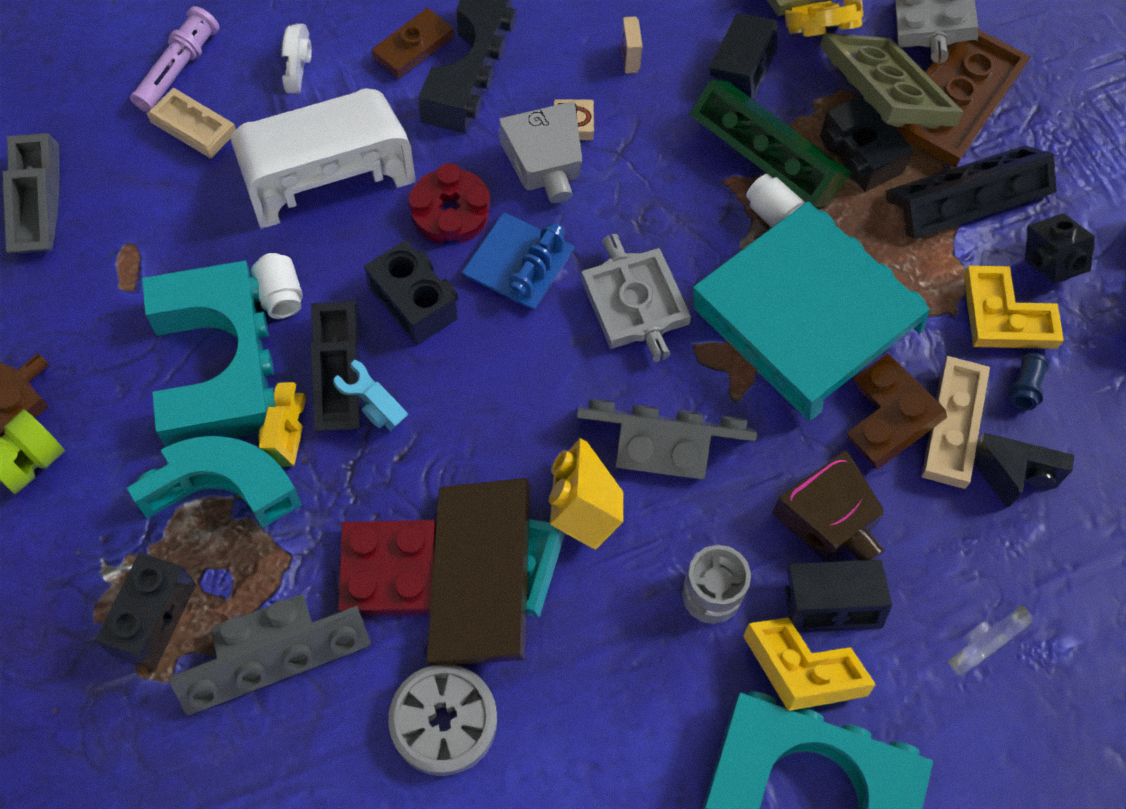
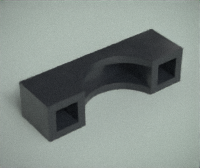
M512 0L459 1L456 8L458 36L466 40L472 46V49L458 62L446 66L431 67L418 97L421 123L466 134L471 120L478 119L482 107V92L484 89L489 90L493 81L495 60L500 61L502 59L506 45L505 35L507 31L512 32L515 27L517 9L512 8Z

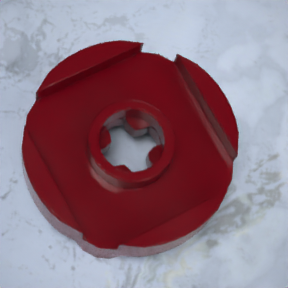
M443 164L438 170L426 174L414 185L409 193L408 200L413 225L423 237L432 242L445 244L444 240L458 239V243L470 241L477 237L489 222L491 199L487 186L478 176L469 171L461 170L455 164ZM446 201H456L459 209L448 208L444 211L442 207Z

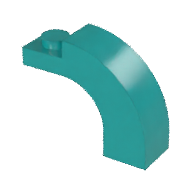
M222 436L195 437L161 449L168 465L161 469L147 471L138 478L136 483L127 487L134 502L147 519L184 497L204 489H223L241 497L250 507L262 528L302 506L292 482L281 466L270 455L245 441Z

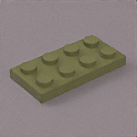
M825 33L819 47L831 59L830 62L838 67L847 77V81L859 90L864 96L863 99L876 109L885 123L897 127L904 126L905 123L920 124L931 129L939 128L940 125L958 126L963 111L891 38Z

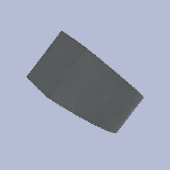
M49 133L7 136L8 171H2L6 252L8 254L52 251L59 204V143Z

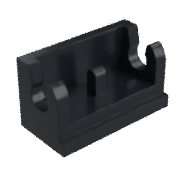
M736 13L709 68L710 76L729 80L732 85L754 100L778 49L777 20Z
M882 560L789 564L787 569L789 585H785V597L789 619L798 632L884 627L892 608V601Z

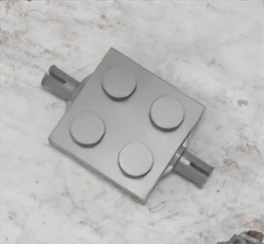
M895 0L898 46L900 48L911 46L931 47V59L933 62L938 63V53H940L941 62L948 58L947 45L960 41L978 40L975 0Z
M612 234V238H610V235L602 240V244L610 259L600 266L581 271V281L610 349L635 341H646L653 361L660 362V357L663 361L670 356V351L662 335L665 332L689 325L691 315L660 248L644 253L627 254L621 245L619 236Z

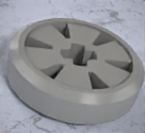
M450 664L428 666L409 676L396 691L389 710V730L397 751L413 768L435 776L458 774L477 764L491 747L497 729L495 701L485 682L472 671ZM446 707L448 714L455 712L457 717L450 720L451 729L440 731L439 725L431 727L430 721L437 718L436 710Z

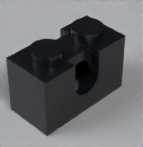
M861 95L827 111L820 137L828 151L833 152L834 155L840 154L845 160L844 167L851 171L849 178L856 181L863 191L867 192L903 174L914 149L895 126L885 123L876 109L863 99L864 96Z

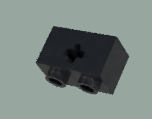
M139 552L95 641L111 656L155 671L196 587V583L184 567Z

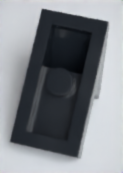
M983 433L977 441L974 465L1006 507H1010L1022 494L1024 480L1034 487L1057 488L1073 471L1074 454L988 433Z

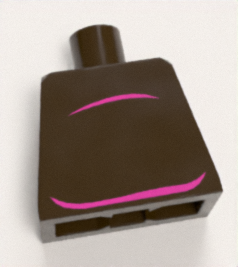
M846 450L781 495L772 512L778 521L823 560L830 561L846 549L858 561L876 560L885 552V549L870 533L885 514L884 509Z

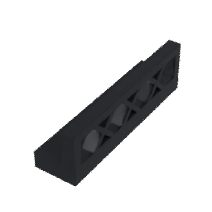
M1024 145L885 190L887 202L903 208L906 235L917 239L1056 193L1054 154Z

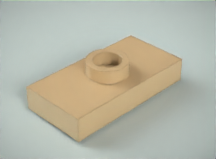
M172 88L147 113L152 124L210 159L231 139L233 132L236 130L234 123L175 88Z

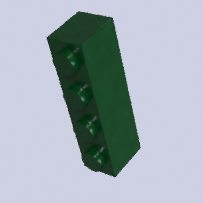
M710 80L689 113L690 116L771 177H777L805 202L809 201L814 207L828 206L851 174V171L730 82Z

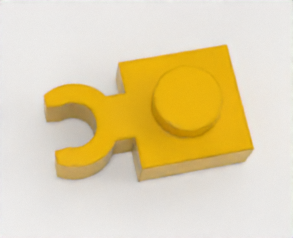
M294 382L277 383L274 392V403L276 406L268 407L265 422L259 430V448L270 455L280 466L286 467L295 466L303 426L298 422V417L303 411L306 402V395L304 393H295L296 384Z

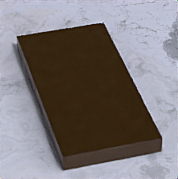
M526 478L439 487L427 662L431 666L437 664L465 665L525 660L530 483Z

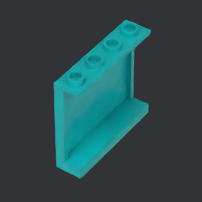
M809 201L693 287L694 310L809 422L822 412L826 397L908 332L914 329L918 334H921L925 329L930 308L920 294L913 290L909 291L895 278L894 273L887 265L875 261L865 252L864 247L856 238L848 237L835 225L834 220L828 213L819 211Z

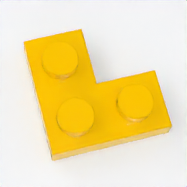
M968 265L963 275L973 347L1059 348L1064 339L1058 303H1015L1010 266Z
M789 618L749 623L743 635L788 711L868 697L875 686L874 681L851 647L811 653Z

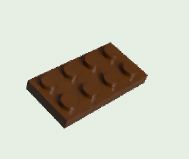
M979 29L978 40L960 41L947 45L948 58L941 62L939 53L938 63L933 62L925 72L963 111L958 126L940 125L936 129L927 128L920 124L907 123L901 127L895 126L907 142L955 168L1031 58L1030 55Z

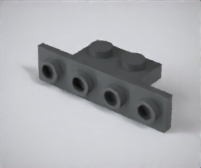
M589 399L588 406L580 405L577 418L622 423L616 468L705 480L711 435L756 441L757 438L755 429L747 427L748 420L736 417L721 416L720 423L703 421V414L691 411L677 410L676 417L658 415L659 408L646 405H633L632 412L616 410L615 402L601 399Z
M300 594L212 627L217 659L170 676L169 680L185 714L192 715L370 646L371 642L358 606L312 623L304 596Z

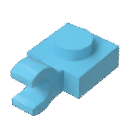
M354 360L350 367L357 373L358 382L349 385L337 375L333 380L335 388L344 395L360 396V400L366 405L362 408L366 417L378 428L385 425L392 431L408 413L378 381L376 383L373 381L366 367L361 362Z

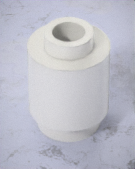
M769 174L758 178L746 194L747 199L750 201V207L771 228L805 204L777 177L773 178Z
M269 253L260 257L252 266L251 274L252 277L257 278L259 283L261 307L268 312L270 317L275 319L293 316L302 307L303 293L292 260L278 253Z

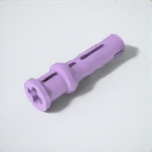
M197 6L190 7L186 14L187 19L179 30H173L170 33L168 48L155 65L152 66L135 92H132L130 95V100L139 109L149 112L174 82L187 62L200 57L202 54L201 47L209 36L217 34L220 28L219 24L206 10ZM196 30L197 33L193 36L192 32ZM166 66H169L170 69L168 70V72L165 74V76L162 78L159 84L155 85L154 82L156 81V79L163 72Z

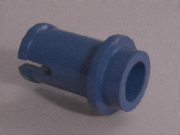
M1035 353L1026 354L1022 357L1016 382L1012 383L1008 389L1010 402L1016 408L1033 410L1042 403L1044 399L1042 387L1046 372L1050 366V362L1046 357Z

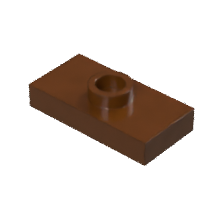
M427 7L371 49L372 57L396 78L400 79L454 38V29Z

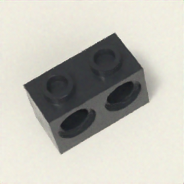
M404 240L364 265L368 288L416 346L458 319L456 301L459 298L456 290L447 279L441 281L436 276L428 256L422 250L416 252L407 240ZM401 274L409 275L405 278H396V276ZM424 303L435 304L428 308L419 307Z

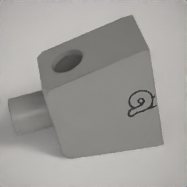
M574 101L500 118L499 140L523 187L526 190L545 187L550 203H561L570 199L573 194L569 181L580 177L582 166V152Z

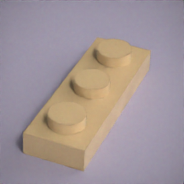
M947 356L944 360L936 400L946 409L947 418L929 432L921 474L922 478L966 489L969 485L990 367Z

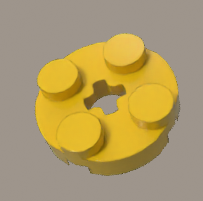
M843 0L844 6L839 7V3H832V1L793 7L792 11H785L786 28H789L790 34L803 33V36H816L825 34L826 27L839 26V29L861 27L863 17L862 0Z

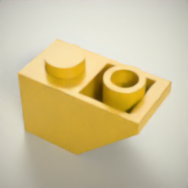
M579 438L568 451L563 450L558 454L551 467V473L554 477L553 489L549 496V503L551 504L550 525L596 550L623 523V491L588 442Z

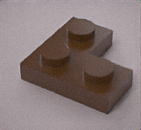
M887 353L854 378L856 388L878 410L848 431L847 437L849 442L863 457L878 470L947 418L946 409Z

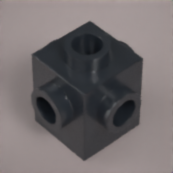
M1064 213L1041 220L1027 227L1025 260L1054 284L1066 281L1091 271L1093 251L1095 249V235Z

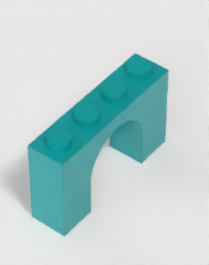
M240 261L142 278L145 315L156 336L199 328H217L232 334L238 339V348L233 361L217 377L199 384L152 392L156 433L164 446L167 447L195 437L222 436L237 438L259 434L260 427L265 422L268 407L276 406L274 403L275 389L274 387L268 388L267 376L274 375L270 351L269 349L263 350L262 338L269 337L264 312L258 313L259 283L256 277H252L247 262Z
M750 691L748 695L739 693L732 706L702 809H760L768 777L774 763L789 754L811 752L831 759L845 771L854 786L858 809H922L933 760L920 756V750L910 744L892 741L888 745L871 739L872 734L864 728L848 724L840 728L823 722L824 717L813 710L803 708L788 711L786 708L777 706V700L767 694Z

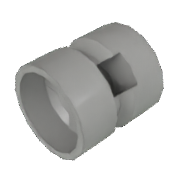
M713 545L705 547L695 555L690 563L682 591L684 605L693 617L701 622L717 624L726 622L736 614L750 586L751 580L748 562L741 553L729 546Z

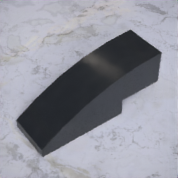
M355 301L311 303L313 343H310L315 432L361 429V397L358 395H344L333 384V380L337 375L346 384L353 385L358 382L357 373L350 367L354 360L360 362L358 306Z

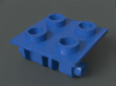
M503 212L463 270L462 275L535 311L574 251L575 246L564 241L563 234L565 231L557 223H551L540 230Z

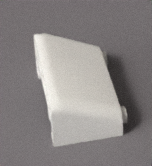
M362 89L352 94L258 121L246 122L240 125L231 136V143L261 229L279 224V210L286 203L289 208L297 206L294 194L369 171L372 172L375 182L383 180V175L392 177L397 188L416 182L412 150L407 135L383 93L374 89Z

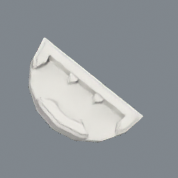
M296 23L285 29L282 56H288V61L286 62V73L282 75L286 93L300 94L304 64L311 61V41L308 39L309 32L305 24Z

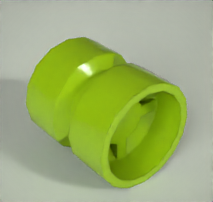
M24 409L3 426L5 434L0 437V481L15 496L35 479L34 470L37 467L47 469L65 453L64 448Z

